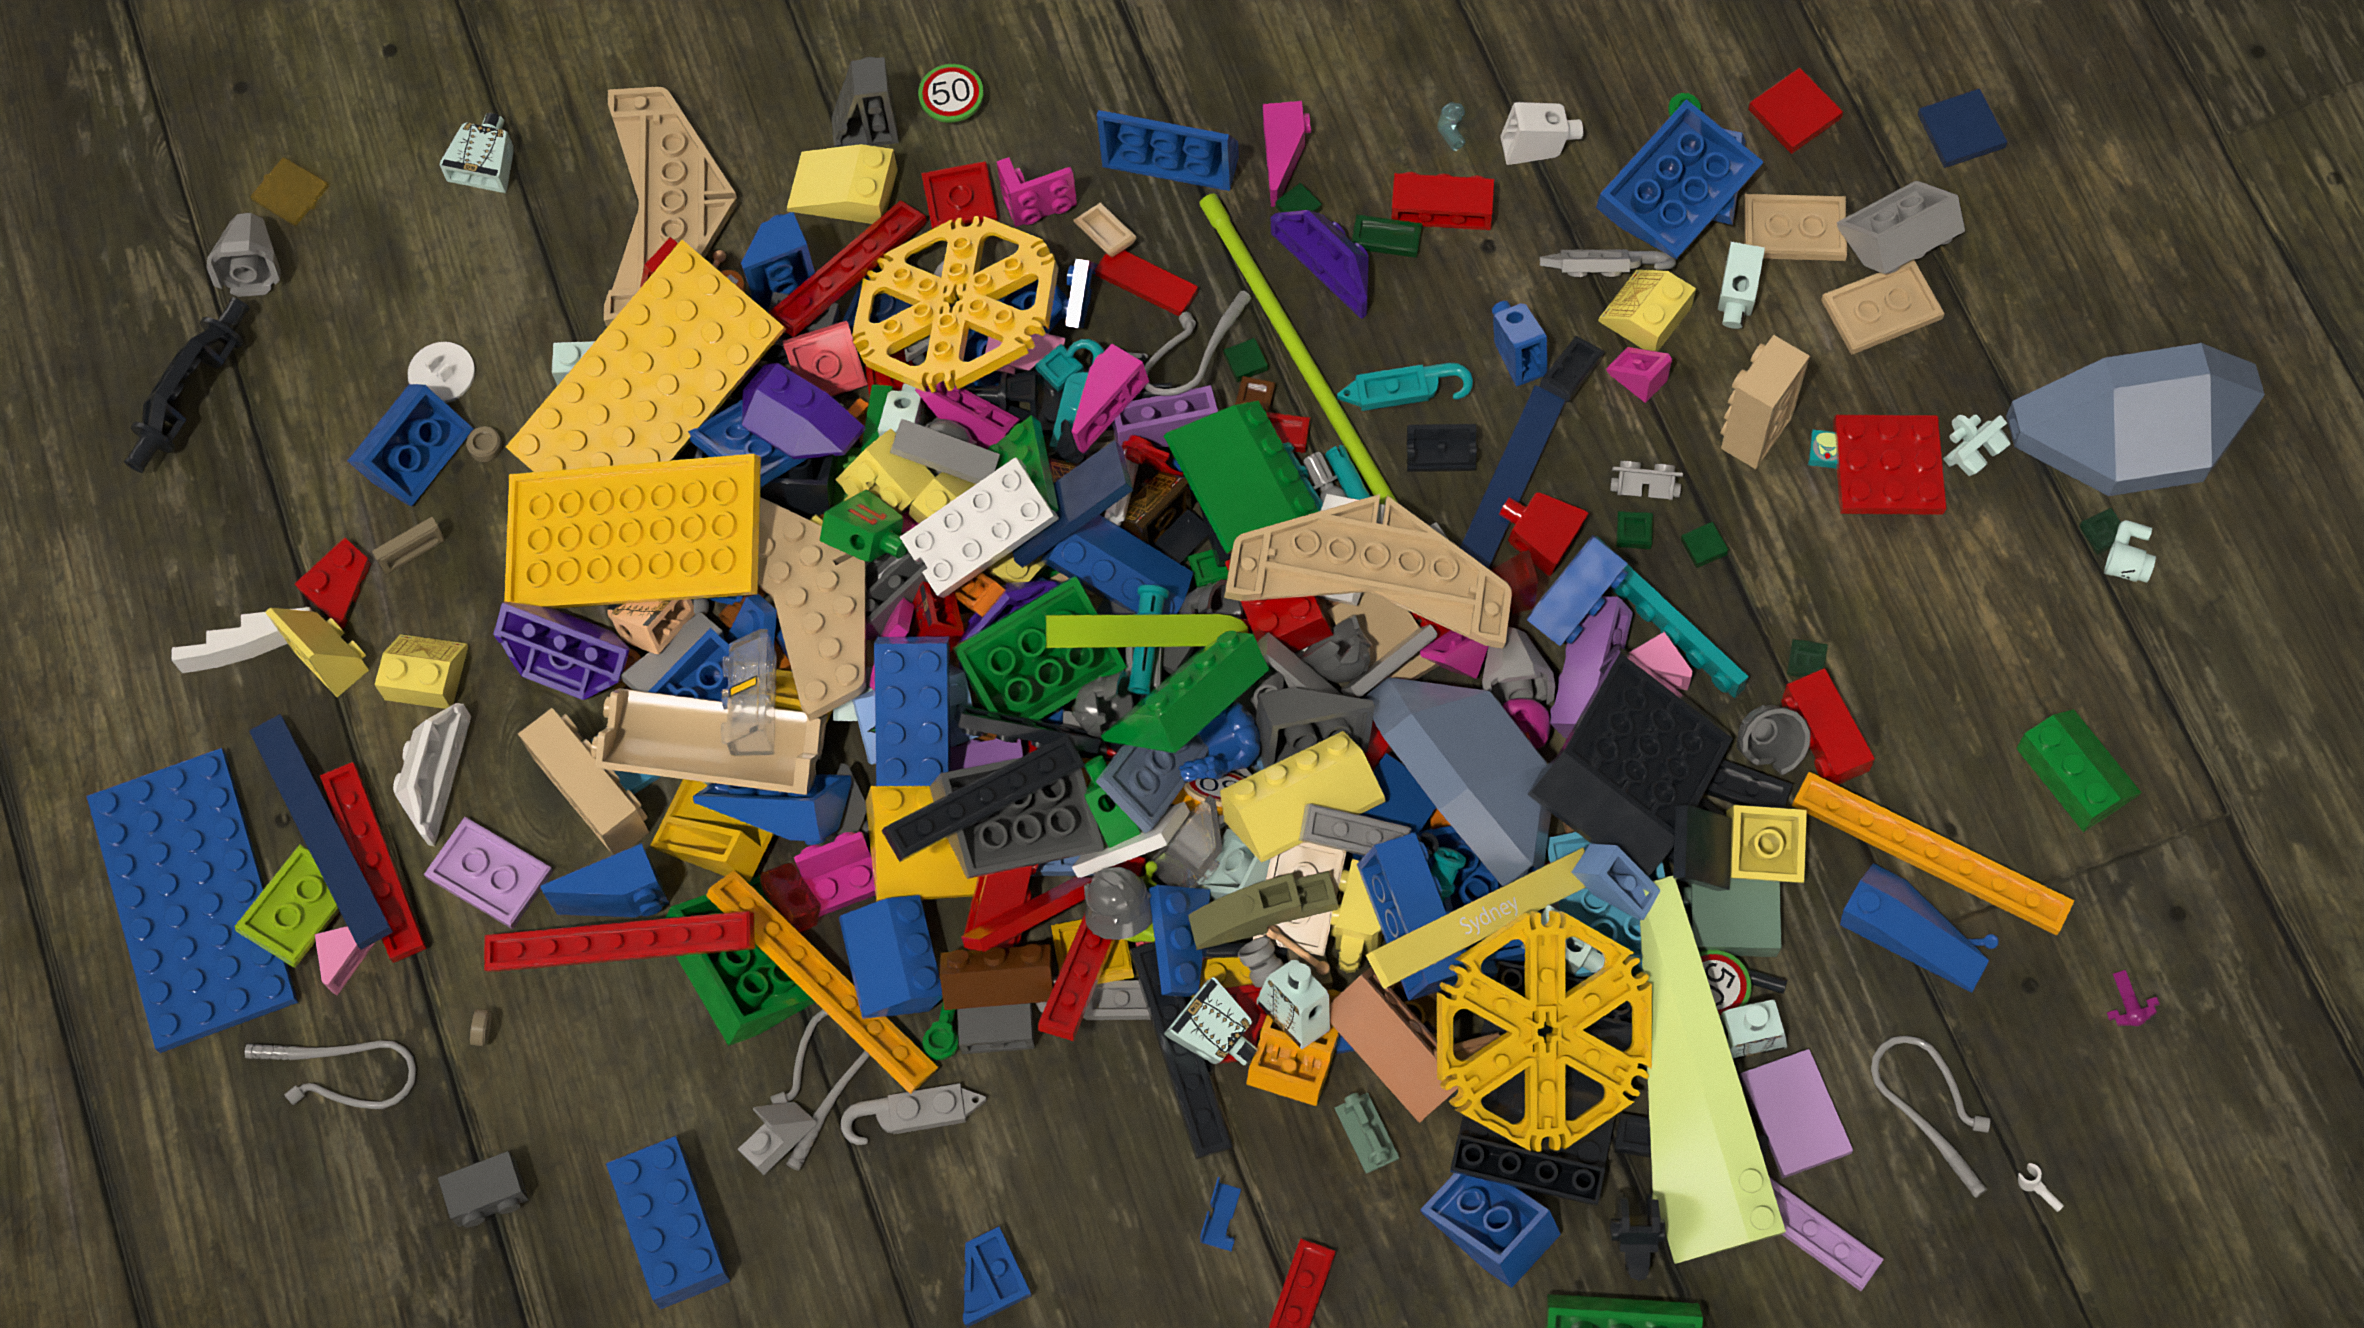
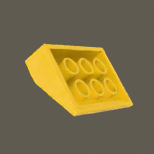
M871 786L865 802L876 902L885 898L920 895L921 900L973 897L978 877L966 878L947 838L899 862L882 833V829L885 826L933 803L930 786Z

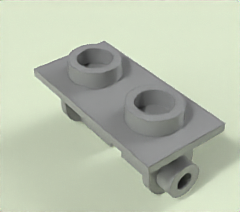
M1620 461V467H1612V471L1619 472L1618 478L1612 477L1610 491L1617 492V495L1641 497L1642 485L1649 484L1648 497L1672 500L1673 497H1680L1681 484L1675 483V477H1682L1683 473L1675 472L1674 465L1655 464L1654 470L1640 469V462Z

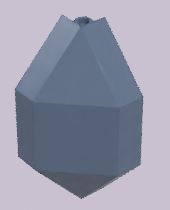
M2203 343L2103 358L2012 401L2006 418L2014 447L2107 496L2204 482L2256 411L2265 393L2256 364Z
M1388 677L1362 698L1373 701L1375 705L1373 721L1384 739L1440 813L1502 887L1526 876L1528 869L1532 866L1537 870L1544 867L1551 812L1527 794L1541 770L1548 763L1490 691Z

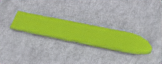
M1221 614L1047 615L1046 648L1198 647L1209 645L1227 631L1248 633V627L1238 618Z

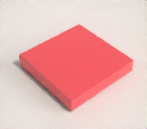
M847 321L782 341L792 372L825 391L831 397L867 385Z

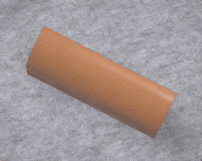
M1372 967L1361 974L1329 1004L1330 1023L1419 1123L1458 1089L1457 1086H1454L1446 1091L1440 1087L1442 1081L1437 1079V1060L1434 1056V1052L1437 1050L1436 1038L1390 987L1385 989L1382 987Z

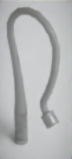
M1240 291L1234 302L1231 303L1223 314L1208 343L1199 371L1192 381L1172 389L1155 388L1148 382L1144 388L1155 395L1173 396L1187 392L1197 386L1205 375L1217 345L1250 301V295L1245 291ZM1184 312L1179 316V321L1185 331L1166 343L1145 364L1147 376L1151 368L1166 352L1193 332L1196 322L1191 313Z
M823 1009L812 1017L801 1039L795 1060L791 1091L787 1094L781 1092L770 1096L772 1104L788 1103L797 1096L800 1090L801 1071L808 1042L817 1023L828 1015ZM865 1050L841 1077L812 1118L817 1122V1125L794 1148L790 1156L791 1158H789L786 1164L790 1168L797 1171L801 1169L802 1163H804L805 1157H807L811 1149L810 1147L815 1142L818 1132H820L834 1102L849 1080L870 1056Z
M1905 1035L1890 1038L1879 1046L1872 1057L1871 1072L1874 1084L1886 1098L1920 1127L1939 1149L1946 1161L1949 1162V1165L1969 1191H1971L1972 1195L1975 1198L1979 1197L1987 1188L1978 1180V1177L1971 1171V1168L1962 1156L1925 1119L1883 1084L1879 1074L1881 1057L1886 1050L1895 1044L1909 1043L1918 1045L1932 1056L1942 1071L1950 1087L1957 1113L1961 1120L1967 1125L1972 1126L1975 1131L1988 1133L1990 1118L1976 1115L1974 1118H1971L1966 1114L1957 1084L1948 1066L1931 1044L1920 1038Z
M379 1040L338 1047H289L247 1044L245 1047V1058L298 1060L344 1055L376 1048H392L398 1051L407 1061L409 1069L408 1081L402 1091L391 1099L382 1102L358 1100L342 1096L320 1085L307 1083L300 1087L295 1085L284 1094L293 1106L305 1097L303 1093L314 1091L326 1098L346 1105L368 1109H384L396 1105L406 1097L415 1084L416 1065L413 1056L404 1046L394 1041Z

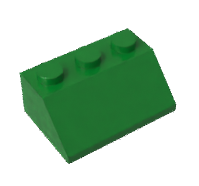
M2074 709L2054 714L2024 733L2016 748L2083 832L2142 793Z

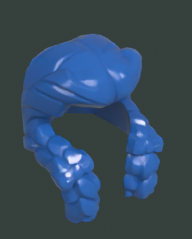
M1235 701L1232 702L1196 734H1199L1203 742L1208 746L1209 756L1204 759L1200 758L1184 762L1182 766H1179L1180 775L1184 782H1193L1206 777L1219 780L1230 771L1248 768L1255 761L1260 753V735L1257 725H1255V720L1244 709L1242 704Z

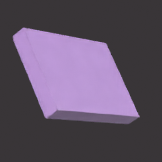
M464 817L426 870L424 876L497 921L514 929L540 892V886L547 882L554 871L550 866Z
M1809 1049L1740 1074V1080L1763 1134L1768 1137L1769 1148L1782 1178L1852 1154V1146Z

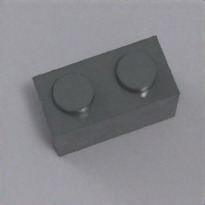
M1032 1003L957 1009L959 1046L962 1054L1035 1049Z
M509 1151L438 1178L450 1219L458 1227L464 1226L469 1228L477 1226L485 1221L486 1216L497 1212L499 1214L511 1213L520 1208V1203L529 1200L517 1161Z

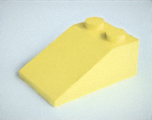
M859 144L801 152L787 211L873 224L887 212L898 170L893 149Z
M269 608L265 612L293 652L336 697L340 696L369 671L362 661L366 657L365 653L353 640L347 644L341 638L344 632L332 618L325 621L317 612Z

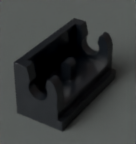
M1476 424L1407 425V472L1475 471L1477 455Z

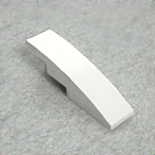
M310 607L291 609L313 612ZM265 612L242 614L241 627L206 631V644L173 647L172 661L182 673L218 668L250 659L288 643Z

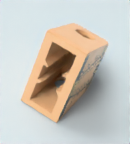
M691 599L612 604L608 606L607 610L608 617L613 621L622 641L658 655L678 634L682 626L695 615Z

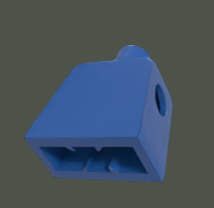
M1508 301L1497 303L1492 308L1494 315V342L1514 384L1517 387L1543 377L1547 373V336L1526 304L1521 303L1512 307Z

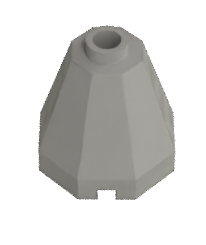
M252 213L237 214L230 221L207 258L206 268L215 287L222 289L223 285L231 288L230 293L237 297L266 295L271 290V284L274 282L276 285L280 281L281 269L263 218Z
M1508 627L1504 648L1488 647L1482 679V690L1490 691L1502 705L1515 698H1527L1539 703L1546 699L1547 705L1554 700L1555 682L1553 672L1525 632Z

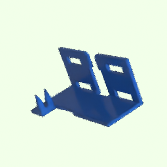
M1220 1177L1217 1179L1210 1202L1214 1212L1212 1218L1209 1216L1210 1211L1207 1212L1200 1235V1243L1232 1251L1235 1239L1234 1237L1229 1238L1226 1233L1230 1219L1233 1218L1241 1189L1220 1183Z

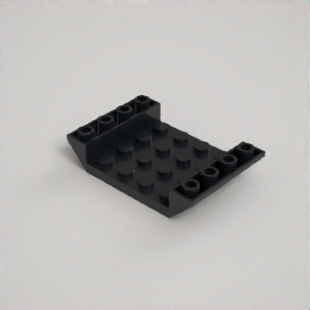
M1615 644L1599 669L1604 674L1559 754L1541 770L1527 795L1591 844L1618 846L1649 877L1674 847L1676 806L1690 805L1697 807L1733 738L1727 728L1618 644Z
M1497 960L1496 968L1498 973L1493 976V980L1525 997V966ZM1565 975V993L1584 981V979ZM1625 1001L1583 1031L1619 1051L1627 1050L1630 1047L1632 1038L1631 1004ZM1484 1019L1481 1037L1498 1032L1502 1036L1507 1032ZM1544 1022V1028L1538 1029L1537 1033L1546 1040V1034L1552 1033L1553 1028ZM1565 1064V1119L1574 1120L1603 1099L1604 1088L1600 1083ZM1525 1069L1481 1099L1482 1106L1487 1111L1511 1124L1519 1123L1525 1115ZM1463 1115L1450 1172L1598 1206L1615 1116L1566 1149L1560 1147L1559 1150H1553L1549 1148V1137H1544L1541 1141V1151L1537 1152L1532 1149L1529 1151Z

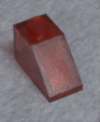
M1527 550L1491 570L1507 582L1511 588L1512 596L1509 615L1532 610L1535 607L1538 578L1530 551Z

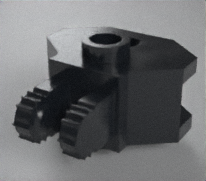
M1617 1193L1615 1218L1610 1219L1611 1241H1617V1247L1620 1252H1625V1269L1628 1271L1630 1278L1638 1280V1282L1645 1278L1647 1279V1275H1649L1650 1252H1658V1243L1665 1241V1221L1660 1219L1659 1201L1655 1193H1647L1645 1215H1629L1628 1198L1625 1197V1193Z

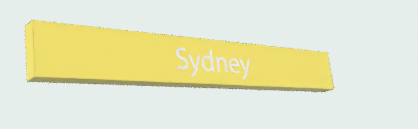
M1584 848L1566 855L1367 954L1366 957L1382 987L1385 989L1487 938L1525 912L1529 914L1531 911L1538 912L1547 905H1552L1586 888L1571 873L1584 854Z

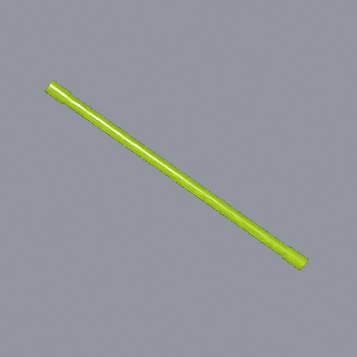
M1213 193L1205 196L1199 203L1212 227L1219 233L1374 496L1380 494L1379 504L1385 505L1387 496L1397 502L1232 225L1230 216L1217 194Z

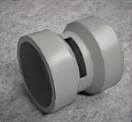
M1269 937L1257 938L1247 943L1238 952L1240 961L1250 970L1249 977L1255 987H1263L1266 978L1284 966L1282 960L1275 956V947Z

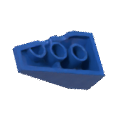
M816 775L807 795L712 783L693 795V800L696 804L788 840L805 841L807 845H816L825 842L826 837L839 829L851 786V776Z
M1874 863L1858 883L1843 910L1841 926L1971 993L1989 962L1907 880Z

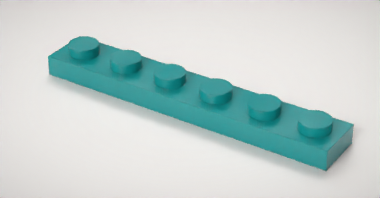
M1627 564L1624 567V570L1628 572L1627 576L1616 589L1612 588V590L1620 598H1627L1634 604L1637 613L1642 619L1647 622L1652 621L1661 630V633L1665 632L1673 645L1677 644L1686 653L1688 661L1697 669L1702 668L1711 676L1713 684L1723 693L1728 692L1733 698H1736L1745 689L1749 676Z

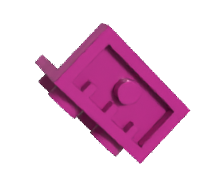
M1009 157L997 161L1001 194L1015 227L1023 224H1033L1042 217L1054 213L1061 214L1076 206L1074 175L1071 167L1025 182L1021 169L1019 167L1014 169Z
M862 832L843 833L837 836L834 842L823 846L812 845L806 847L799 855L794 857L817 917L876 895L872 858Z

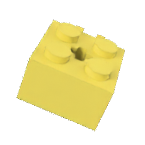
M890 428L868 446L835 480L848 494L844 501L867 489L899 514H902L911 506V503L935 476L925 465L890 453L896 435Z
M1352 859L1350 870L1342 871L1338 890L1340 891L1338 902L1342 904H1338V910L1332 912L1330 925H1332L1330 936L1336 937V949L1340 950L1339 966L1346 973L1358 970L1362 955L1366 956L1380 948L1383 938L1381 927L1356 865L1359 860Z

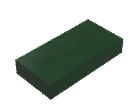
M1356 214L1351 242L1354 244L1359 243L1366 251L1417 258L1422 223Z

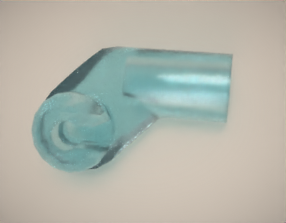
M1449 102L1441 110L1437 128L1451 150L1456 151L1466 143L1456 128L1458 121L1462 119L1461 116L1465 115V109L1460 103Z

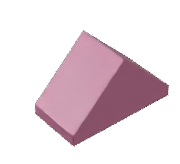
M1665 632L1629 652V654L1672 687L1688 690L1692 670Z
M348 926L315 934L321 979L324 985L332 993L338 995L375 943L360 950Z

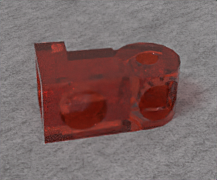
M786 863L761 873L760 881L766 897L773 902V906L780 915L798 932L817 926L821 904L793 864Z

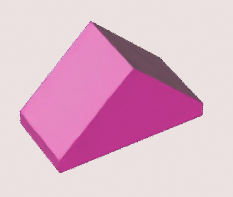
M1627 347L1606 368V371L1646 403L1668 381L1672 358L1668 353Z
M1451 630L1421 649L1420 655L1451 672L1477 679L1489 646H1485Z

